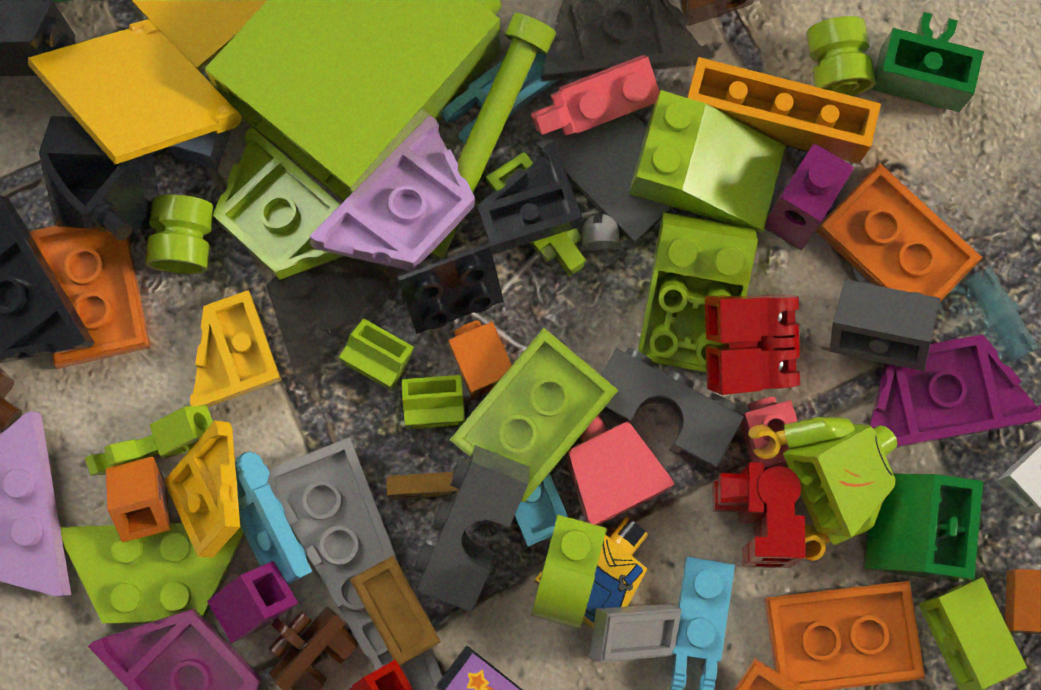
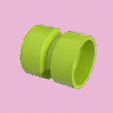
M857 16L834 17L818 22L808 28L806 36L809 55L812 60L818 62V65L812 69L815 87L850 96L858 95L874 87L876 80L872 58L864 54L870 45L866 22L863 18Z
M168 194L155 196L151 203L149 225L156 233L150 235L147 239L146 266L155 270L176 274H200L206 272L210 245L203 239V235L210 233L212 229L213 204L207 200L186 195Z

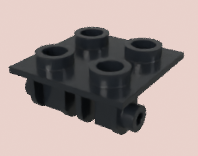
M489 243L398 276L403 292L402 297L410 313L416 334L429 329L441 328L450 321L472 313L486 311L493 305L504 302Z

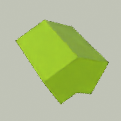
M363 318L350 334L339 359L347 367L393 391L408 365L414 346Z
M461 375L402 379V401L406 430L461 426L465 422Z

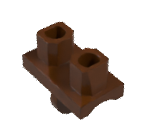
M326 606L311 624L312 620L302 611L289 625L279 617L271 624L281 635L268 649L278 658L281 657V659L268 673L275 680L274 683L282 690H289L290 688L292 690H320L327 679L311 665L318 655L324 650L341 664L357 648V643L344 628L346 623L330 607Z

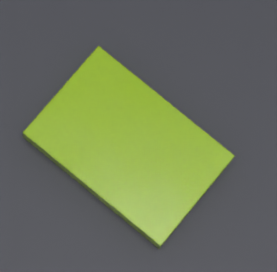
M543 328L450 438V441L469 457L476 445L529 466L528 486L521 500L525 502L618 390Z

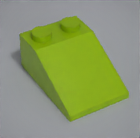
M661 90L650 114L628 194L728 224L754 228L756 232L762 233L786 146L706 103Z

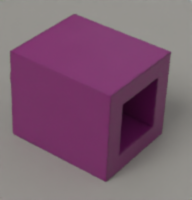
M274 561L240 575L207 601L231 644L265 628L277 617H280L298 604Z

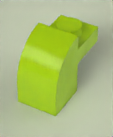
M557 515L530 616L576 629L581 627L607 528Z

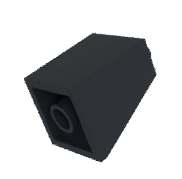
M0 0V76H37L28 65V57L75 44L76 35L53 0Z

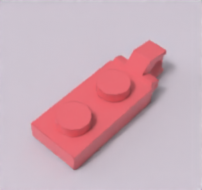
M645 55L639 56L558 88V92L550 95L553 105L532 112L531 116L536 131H539L542 135L562 128L563 134L566 136L572 133L578 134L655 104L660 91L649 57Z

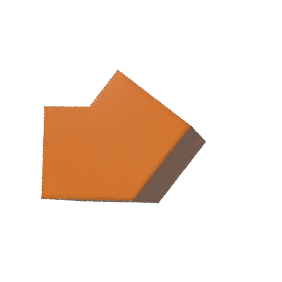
M1013 569L1006 572L1005 623L1009 632L1041 634V570Z

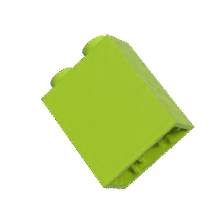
M267 0L206 66L205 71L212 85L241 114L242 119L344 202L429 115L434 117L437 123H439L443 118L441 114L444 108L467 91L468 85L475 81L500 53V18L496 14L501 10L502 4L500 0Z

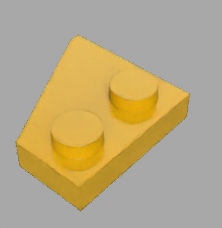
M249 290L203 306L200 327L202 336L201 343L197 347L195 361L197 371L194 391L190 396L191 406L207 405V407H211L282 381Z
M214 421L164 480L198 557L213 558L240 528L233 430L230 422Z

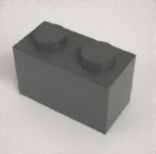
M845 279L833 320L829 352L925 371L940 298L923 295L918 292H907L877 286L872 283H861Z

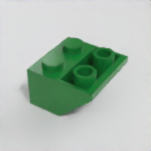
M893 473L896 479L895 487L883 500L874 526L867 531L863 569L957 583L975 579L983 481L938 474Z

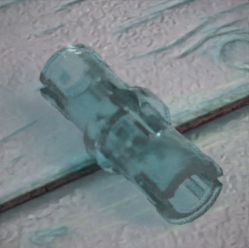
M992 266L985 268L983 272L979 271L965 280L966 285L969 286L986 315L983 321L987 327L992 326L1010 355L1012 362L1040 347L1017 312L1021 307L1017 301L1011 302L995 275Z

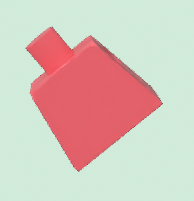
M600 413L580 436L582 444L570 449L566 454L585 522L594 525L603 524L669 491L675 485L672 478L629 422L608 430Z

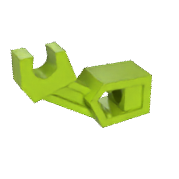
M207 405L182 407L149 424L152 435L136 441L132 439L109 444L104 447V453L87 456L85 461L90 476L105 475L106 468L160 455L161 459L188 453L213 423Z

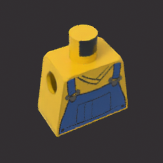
M627 517L623 519L610 537L606 535L604 537L594 583L583 618V622L591 629L594 627L597 608L628 607L647 571V568L632 555L647 538L648 534ZM542 572L536 577L534 581L537 585H539Z

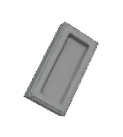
M672 604L597 608L589 657L601 663L674 656L673 650L676 646L681 608Z

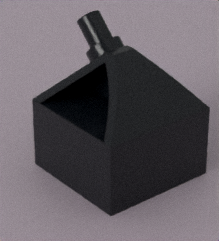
M51 116L39 150V157L55 226L97 228L101 232H109L117 240L126 239L131 234L132 229H150L152 199L158 196L159 193L152 152L115 165L74 117Z

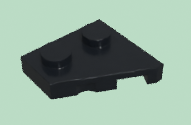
M554 142L542 148V156L525 171L521 168L507 179L506 185L502 189L492 192L477 206L492 254L583 226V217Z

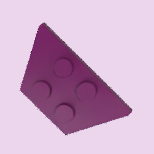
M982 334L932 343L925 371L885 363L869 425L873 429L878 425L890 429L897 439L896 448L1041 422V405H1035L1019 385L1022 381L1009 366L1004 365L1000 361L997 350Z
M195 608L95 640L88 646L128 690H259L262 678Z

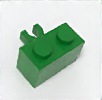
M923 12L919 18L917 34L892 28L880 48L874 73L876 84L871 90L960 112L975 94L984 51L949 42L955 33L958 20L949 18L944 25L943 33L937 39L932 38L933 31L929 25L932 14Z

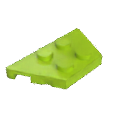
M253 127L248 129L244 137L247 145L239 164L234 163L227 178L228 187L220 196L213 213L215 220L279 280L343 257V255L317 250L310 245V235L340 204Z
M183 523L170 524L169 531L126 542L121 541L115 525L60 527L64 547L102 624L150 623L193 608L206 618L210 609L207 601L215 595L219 585L223 583L231 567L230 562L242 538H245V534L240 526L213 558L197 556Z

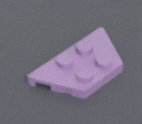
M429 115L310 235V245L313 248L414 271L474 208L475 197L466 179L460 176L458 163L451 149L447 150L438 132L439 125L434 117Z
M31 411L22 415L0 434V582L55 597H66L71 595L42 416L41 413Z

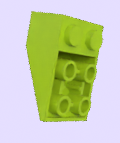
M663 212L639 339V352L649 357L653 363L707 372L706 346L724 345V343L706 339L705 296L747 295L758 244L754 228Z

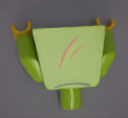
M814 417L785 424L784 430L774 432L769 426L763 424L752 427L748 432L751 439L770 436L767 446L752 450L762 459L775 457L783 445H788L790 448L783 455L789 469L800 480V494L815 526L814 528L809 524H805V543L811 541L806 545L805 559L810 561L819 560L826 551L827 543L832 542L833 545H837L870 530L874 526L883 500L895 487L896 479L886 458L897 447V439L890 429L882 425H878L873 429L870 425L852 424L848 418Z

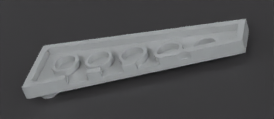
M349 437L268 469L270 475L267 484L270 485L275 497L281 502L289 525L292 527L335 604L354 633L363 652L368 657L374 670H377L393 661V658L350 579L392 555L398 564L399 562L354 445ZM432 648L400 666L413 690H437L434 687L442 678V673Z

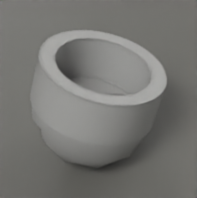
M603 214L602 223H598L596 216L593 215L584 223L582 230L583 248L589 250H608L617 248L620 245L618 225L612 217Z

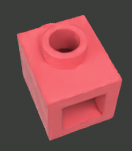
M768 397L748 404L749 412L742 415L744 417L740 423V428L751 462L764 463V471L774 466L788 465L783 455L785 451L790 449L788 445L781 446L775 457L762 459L752 450L767 446L770 436L751 439L748 432L752 427L760 424L767 425L774 432L784 430L785 424L797 422L791 400L777 404L775 397Z

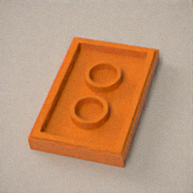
M881 163L861 181L816 229V232L870 283L877 286L940 298V302L983 258Z
M51 226L29 231L95 342L90 348L52 354L53 364L57 369L151 348L129 236L124 240H117L109 232H101L97 228Z
M910 581L764 598L774 670L802 689L835 690L925 679Z

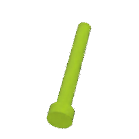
M521 13L513 14L504 34L505 37L511 40V44L457 160L458 172L462 178L466 179L472 193H474L536 54L547 55L556 35V31L550 26ZM460 222L431 254L444 259Z

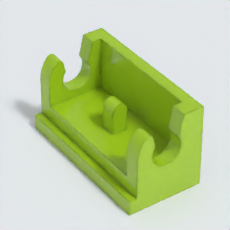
M983 577L964 585H958L918 604L959 690H984L1027 668Z

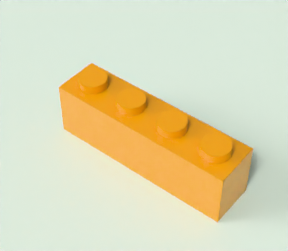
M701 57L697 59L686 97L706 103L783 145L809 151L814 143L842 160L860 164L872 146L881 103Z

